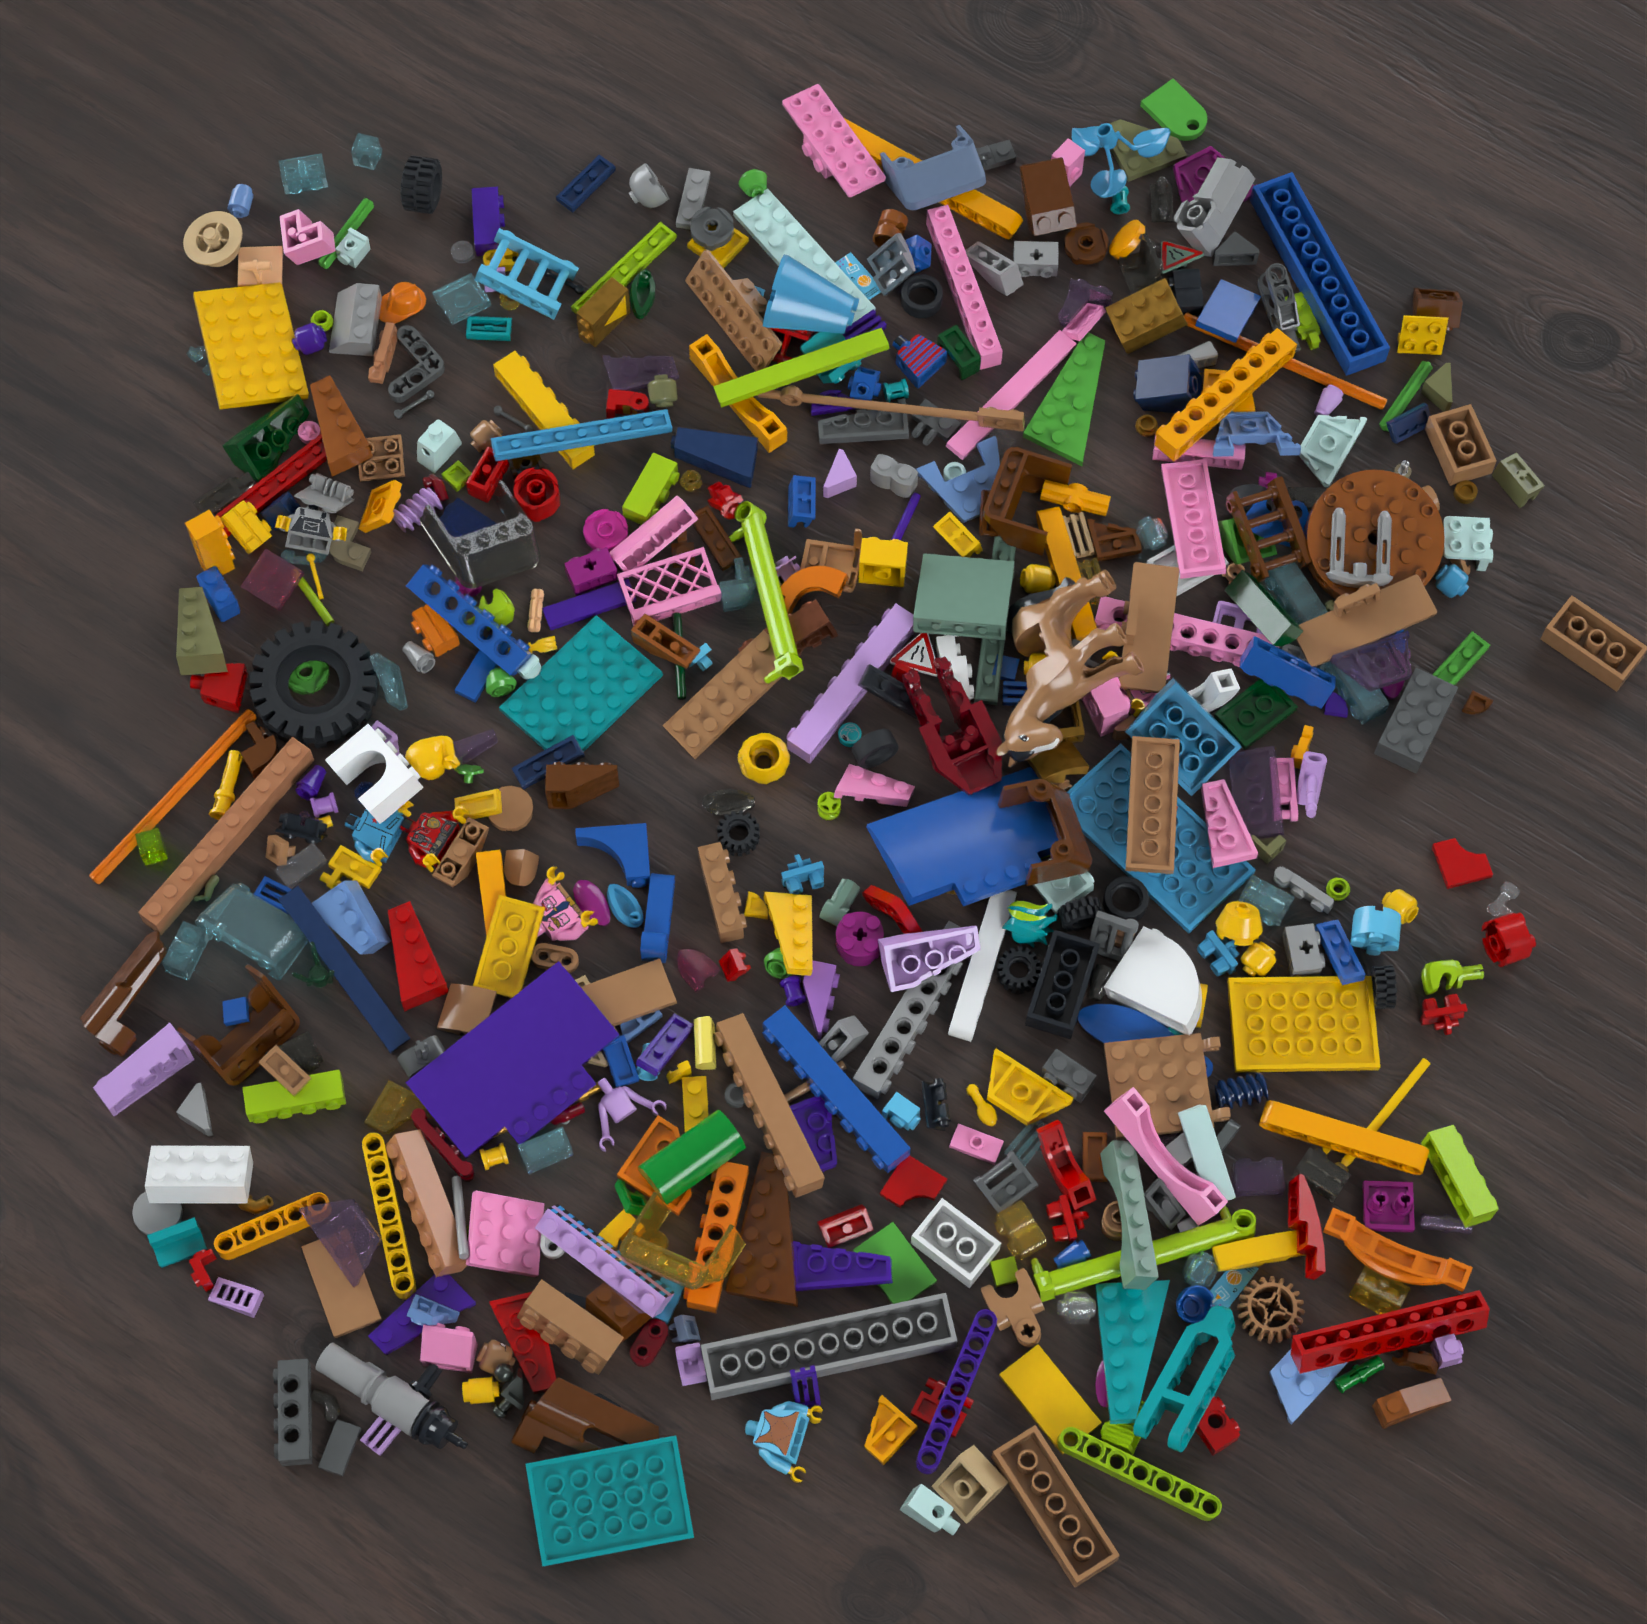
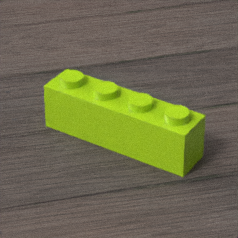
M340 1070L309 1075L311 1080L295 1097L278 1081L242 1087L246 1115L249 1121L264 1123L269 1118L278 1117L279 1119H286L296 1113L313 1114L318 1109L335 1110L340 1108L341 1105L346 1104L343 1078Z
M1454 1125L1428 1132L1421 1145L1429 1149L1428 1158L1465 1228L1491 1220L1499 1210L1496 1199L1490 1194L1484 1177L1475 1166L1473 1156L1468 1153L1463 1143L1461 1134L1457 1132Z

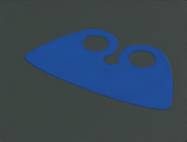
M1267 500L1254 503L1246 514L1247 519L1273 512L1268 510L1266 506ZM1295 500L1292 501L1293 506L1296 505L1302 509V517L1299 519V522L1304 532L1309 512L1304 503ZM1279 520L1251 528L1254 534L1263 538L1282 533L1284 530ZM1284 541L1278 543L1290 547L1289 542Z

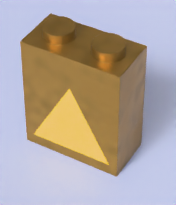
M611 277L576 312L580 339L594 347L630 313L629 291Z

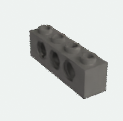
M308 1359L277 1361L278 1368L273 1370L274 1384H278V1393H274L273 1398L274 1408L278 1409V1418H274V1432L278 1434V1443L274 1444V1456L282 1466L313 1464L311 1363ZM292 1382L298 1383L296 1391L292 1393L286 1392L288 1384ZM290 1408H299L298 1414L295 1417L289 1418L286 1416ZM290 1433H299L297 1441L293 1443L287 1442V1436Z

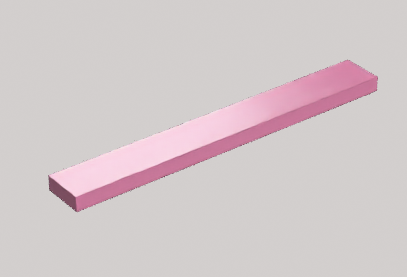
M1059 330L982 408L1014 409L1076 347L1077 343ZM969 420L946 443V447L963 460L976 447L977 443L981 442L994 428L979 427L978 421Z

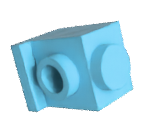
M898 1092L894 1094L882 1110V1116L885 1119L890 1117L891 1123L900 1129L904 1127L906 1130H914L921 1120L919 1117L920 1108Z

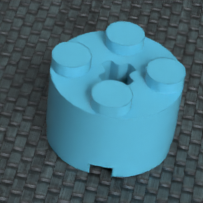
M1364 906L1356 909L1353 916L1350 944L1354 947L1365 949L1367 954L1374 956L1380 955L1381 951H1397L1399 949L1401 915L1397 911L1383 907V911L1375 910V906Z

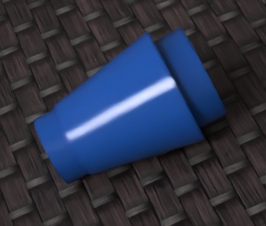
M1081 1239L1078 1242L1076 1240L1073 1241L1053 1260L1058 1269L1087 1261L1086 1259L1092 1256Z

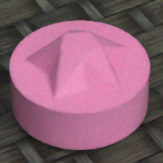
M313 421L303 422L298 428L299 438L305 444H308L321 434L319 425Z

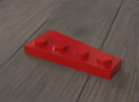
M532 1292L489 1301L533 1393L546 1392L556 1380L550 1345L541 1338L540 1333L534 1329H527L520 1323V1319L517 1318L523 1304Z

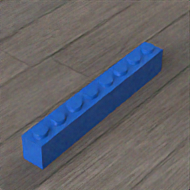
M786 1005L763 1022L764 1032L762 1034L770 1044L774 1043L779 1048L778 1053L784 1061L787 1062L789 1060L794 1065V1072L800 1079L805 1078L810 1084L809 1089L816 1097L821 1096L826 1102L824 1105L829 1113L832 1115L836 1114L841 1119L840 1124L847 1133L852 1132L857 1138L856 1143L863 1151L868 1150L873 1156L871 1159L880 1170L883 1168L889 1173L910 1156L911 1148Z

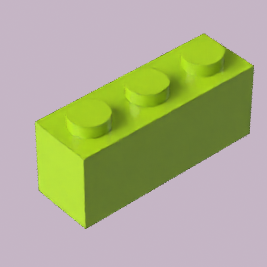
M653 452L622 506L624 518L642 525L659 511L658 508L661 503H665L668 499L671 485H675L679 479L680 473L678 472L676 462Z

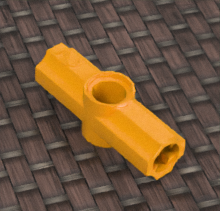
M1045 480L1040 500L1063 505L1069 512L1080 513L1086 511L1106 516L1111 496L1088 491L1082 484L1071 483L1065 485Z

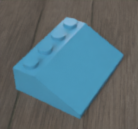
M1174 678L1155 695L1125 731L1131 738L1139 736L1180 739L1178 784L1191 796L1242 747Z

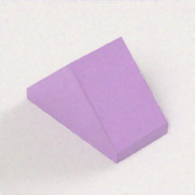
M838 450L823 486V497L825 498L852 489L857 485V475L844 450Z

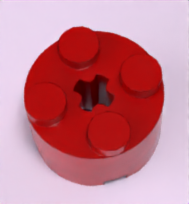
M528 468L516 477L513 493L516 508L520 514L531 519L533 522H539L552 516L560 506L558 481L552 472L543 468L542 470Z
M1509 913L1486 921L1482 925L1481 932L1485 931L1486 938L1482 939L1485 951L1493 963L1497 961L1500 963L1499 967L1530 957L1532 948L1536 947V940L1529 933L1525 917L1522 913Z

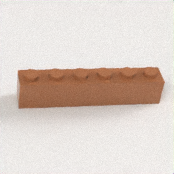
M419 1129L394 1134L386 1144V1152L394 1166L395 1176L401 1184L404 1200L409 1205L412 1221L417 1226L420 1242L425 1247L429 1265L436 1277L462 1272L467 1265L466 1259L459 1258L456 1221L422 1132Z

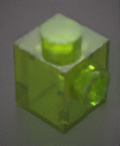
M159 828L135 834L139 853L145 866L168 860L164 840Z

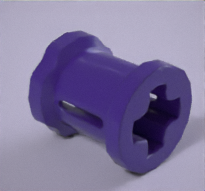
M791 976L780 982V986L784 988L786 994V1006H797L807 1000L806 995L802 993L800 987L801 978L799 976Z

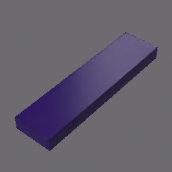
M629 579L624 580L625 585L632 588ZM617 582L544 607L542 611L551 631L625 606L627 603L620 584ZM636 596L634 597L632 603L637 602Z

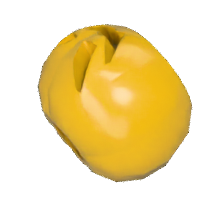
M759 733L743 742L738 753V763L742 774L746 778L759 784H768L777 781L785 774L790 764V754L781 738L770 733ZM761 755H767L771 759V767L768 769L758 768L756 765L757 758Z

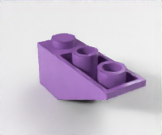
M813 961L812 975L804 976L803 991L806 995L817 1039L821 1040L823 1032H828L830 1019L826 1018L828 1010L833 1009L835 996H831L833 988L838 987L840 974H836V965Z

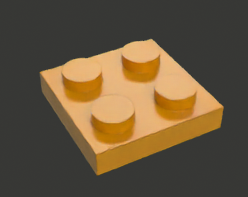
M393 480L371 490L358 528L359 530L367 533L392 521L395 504L401 496L400 489L402 483Z

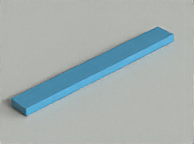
M665 409L491 438V446L495 461L669 433L672 432V424L668 410Z

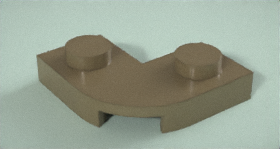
M337 515L334 524L347 528L346 541H331L329 552L336 562L363 571L372 552L371 548L352 542L358 531L359 522Z

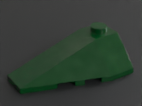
M296 394L237 433L222 446L235 466L259 482L276 469L279 464L278 460L283 452L287 451L289 448L288 444L294 434L298 433L299 426L305 422L310 412L299 394Z

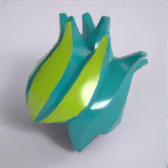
M1016 901L1007 907L1011 918L1002 926V929L1011 931L1012 938L1017 943H1027L1033 948L1034 942H1042L1048 945L1045 936L1054 930L1047 926L1056 921L1057 915L1045 916L1052 908V903L1039 906L1027 901Z

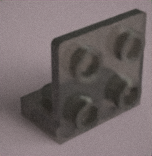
M1147 233L1142 234L1138 253L1118 259V264L1131 295L1162 280L1161 272L1164 270L1162 259L1157 257L1155 243L1149 239Z

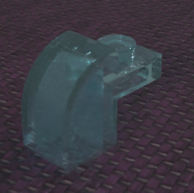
M743 557L734 559L736 579L719 582L723 612L740 610L747 607L756 595L755 577H750L749 565L744 566Z

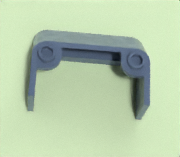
M960 125L956 126L957 137L951 143V151L914 164L911 159L906 157H899L895 161H891L884 152L880 153L883 172L886 176L885 183L905 208L918 210L979 188L986 183L985 171L974 142Z

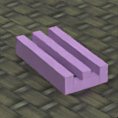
M381 1417L376 1419L360 1439L361 1442L379 1456L382 1455L401 1431L395 1427L382 1445L377 1448L376 1444L392 1426V1424L387 1422L370 1442L368 1439L384 1421Z

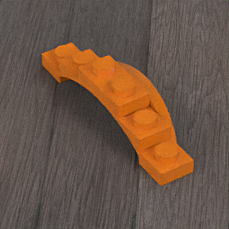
M1332 1208L1323 1232L1344 1241V1245L1347 1246L1351 1253L1368 1268L1380 1275L1402 1283L1412 1285L1445 1284L1458 1291H1464L1473 1267L1450 1257L1449 1259H1444L1398 1244L1367 1228L1355 1220L1356 1217Z

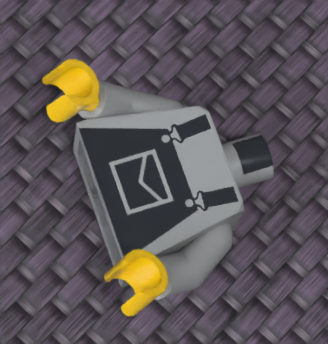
M308 505L306 508L299 507L296 509L295 514H290L288 517L278 515L275 528L288 532L285 547L328 555L331 541H346L347 528L336 526L334 522L330 521V514L320 511L319 506Z

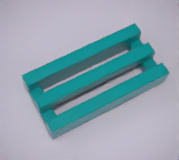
M468 316L466 339L511 341L512 318ZM472 324H484V326H472ZM493 325H507V326H506V327H494Z

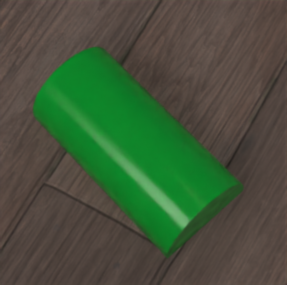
M716 1110L640 1164L638 1170L667 1205L743 1151L746 1146L730 1120L723 1112Z

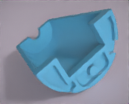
M784 254L774 279L762 326L766 328L844 334L847 325H852L855 315L852 311L857 310L859 298H855L791 256Z

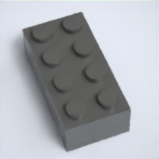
M1415 668L1378 742L1374 754L1417 774L1455 697L1458 687Z

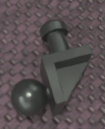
M506 1363L499 1364L494 1370L495 1378L499 1382H505L501 1391L504 1399L500 1404L496 1403L493 1407V1413L499 1418H504L508 1414L507 1410L512 1404L521 1410L525 1401L522 1380L523 1370L518 1368L513 1373L512 1367Z

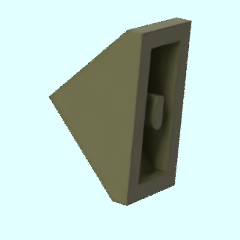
M1445 363L1424 382L1421 391L1426 398L1443 412L1449 411L1453 402L1451 363Z

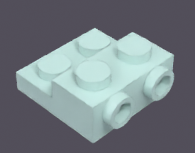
M1086 872L1080 875L1034 884L1033 886L1047 904L1052 903L1051 909L1057 914L1060 906L1066 905L1065 903L1073 902L1072 900L1074 899L1080 900L1081 897H1085L1092 892L1095 881L1091 874Z

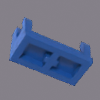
M793 475L788 486V527H795L798 522H804V527H808L811 521L815 520L816 478Z

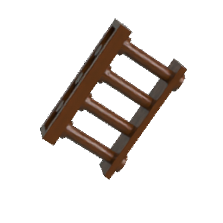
M1282 476L1270 481L1265 491L1239 498L1238 492L1234 491L1226 497L1227 509L1233 515L1251 562V573L1257 578L1258 583L1269 577V570L1293 562L1301 569L1307 567L1312 562L1307 540ZM1267 499L1273 500L1276 507L1275 511L1249 520L1247 519L1243 507ZM1275 520L1281 521L1284 528L1282 533L1258 541L1255 540L1251 528ZM1284 541L1289 542L1292 549L1291 554L1267 562L1263 561L1260 549Z

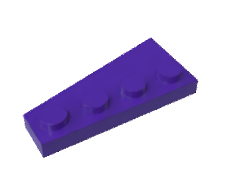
M793 1241L796 1291L893 1283L892 1259L890 1256L866 1252L846 1251V1249H831L821 1245H806Z

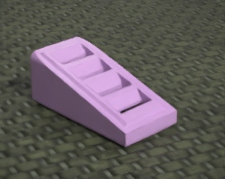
M218 1277L208 1301L254 1318L264 1294L257 1289ZM222 1285L226 1286L222 1298H218L217 1296ZM231 1288H232V1289H234L235 1291H234V1293H233V1295H232L231 1300H230V1301H227L226 1299H227V1297H228V1295H229V1293H230V1290H231ZM242 1292L243 1295L239 1304L235 1303L239 1293ZM248 1295H250L252 1297L248 1306L246 1307L244 1306Z

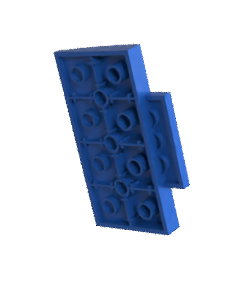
M1031 767L1003 776L1000 782L974 794L968 795L960 791L867 824L866 828L908 906L952 890L957 894L962 906H966L1026 884L1025 881L1030 865L1042 862L1040 858L1050 855L1051 846L1054 842L1059 841L1045 802L1032 801L999 808L998 802L1003 786L1039 779Z

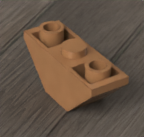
M468 817L466 823L462 826L442 858L441 863L432 874V877L451 887L464 880L477 862L476 852L482 851L489 827Z

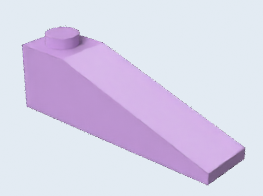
M977 926L901 934L878 939L881 962L891 992L916 987L928 977L939 974L944 968L953 963L956 964L981 950Z

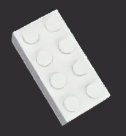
M151 1146L145 1181L149 1203H248L253 1169L250 1146Z

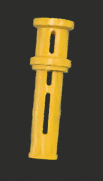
M236 750L229 751L221 785L214 793L215 802L213 809H210L209 815L216 820H220L230 808L231 803L235 801L233 792L242 762L241 753Z

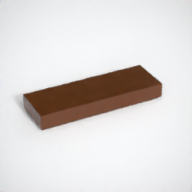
M707 505L695 511L694 514L698 520L692 525L721 570L724 571L741 562L742 556L709 506Z

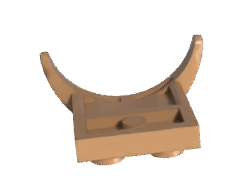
M855 529L853 546L806 539L800 570L812 566H827L847 573L849 577L846 585L843 586V592H853L859 575L862 531Z

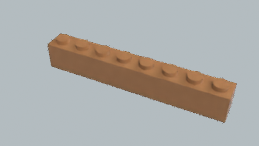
M742 1013L717 1022L715 1033H713L715 1043L718 1047H722L724 1061L728 1067L731 1066L734 1072L735 1084L737 1087L742 1088L744 1102L748 1108L751 1107L754 1113V1122L757 1128H761L764 1133L765 1145L773 1151L774 1163L777 1169L782 1170L785 1176L784 1183L788 1191L793 1192L795 1198L822 1188L825 1177L744 1014Z

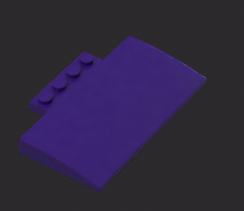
M558 961L405 1083L467 1159L504 1128L521 1146L597 1084L583 1068V1065L619 1037V1033Z

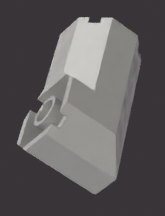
M1217 158L1199 192L1192 196L1194 200L1182 202L1174 216L1180 233L1193 249L1203 251L1204 256H1213L1255 181V177L1248 168L1243 165L1241 168L1236 167V161L1232 159Z

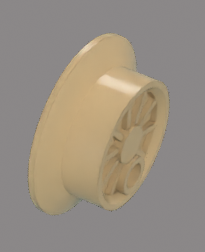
M222 211L206 213L197 218L187 229L183 241L184 250L187 256L197 264L211 267L224 266L233 261L239 253L243 234L242 227L236 217L230 213Z

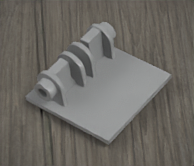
M319 473L311 474L309 482L312 485L295 494V497L301 499L303 503L319 506L328 513H336L354 501L351 498L354 493L351 486L336 480L333 482L331 478Z

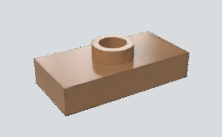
M277 1045L259 1061V1064L294 1097L311 1080V1077Z

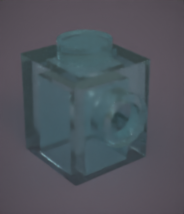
M361 133L357 134L351 149L354 165L375 170L383 151L382 147H380L379 138Z

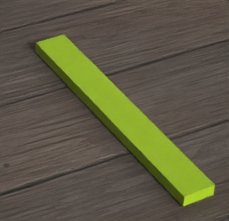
M882 328L713 386L722 408L890 349L889 343Z

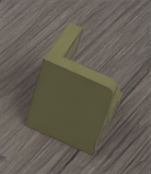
M1265 830L1260 831L1256 836H1251L1258 851V856L1266 864L1272 861L1284 849L1286 840L1280 834L1274 839Z

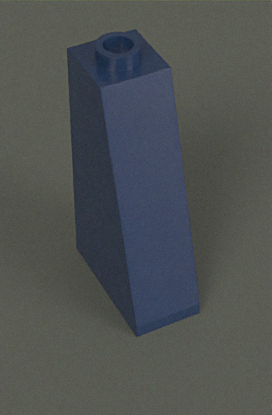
M677 428L676 436L672 435L671 449H674L675 458L745 487H752L758 452V438Z

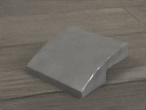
M901 233L895 234L867 258L876 274L873 279L883 296H887L916 271L911 252Z

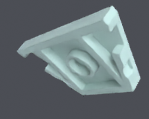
M1317 416L1300 445L1301 453L1299 456L1325 488L1328 489L1368 418L1360 417V420L1347 419V416Z

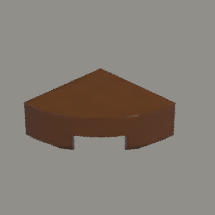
M1472 690L1462 712L1466 714H1480L1486 711L1494 700Z

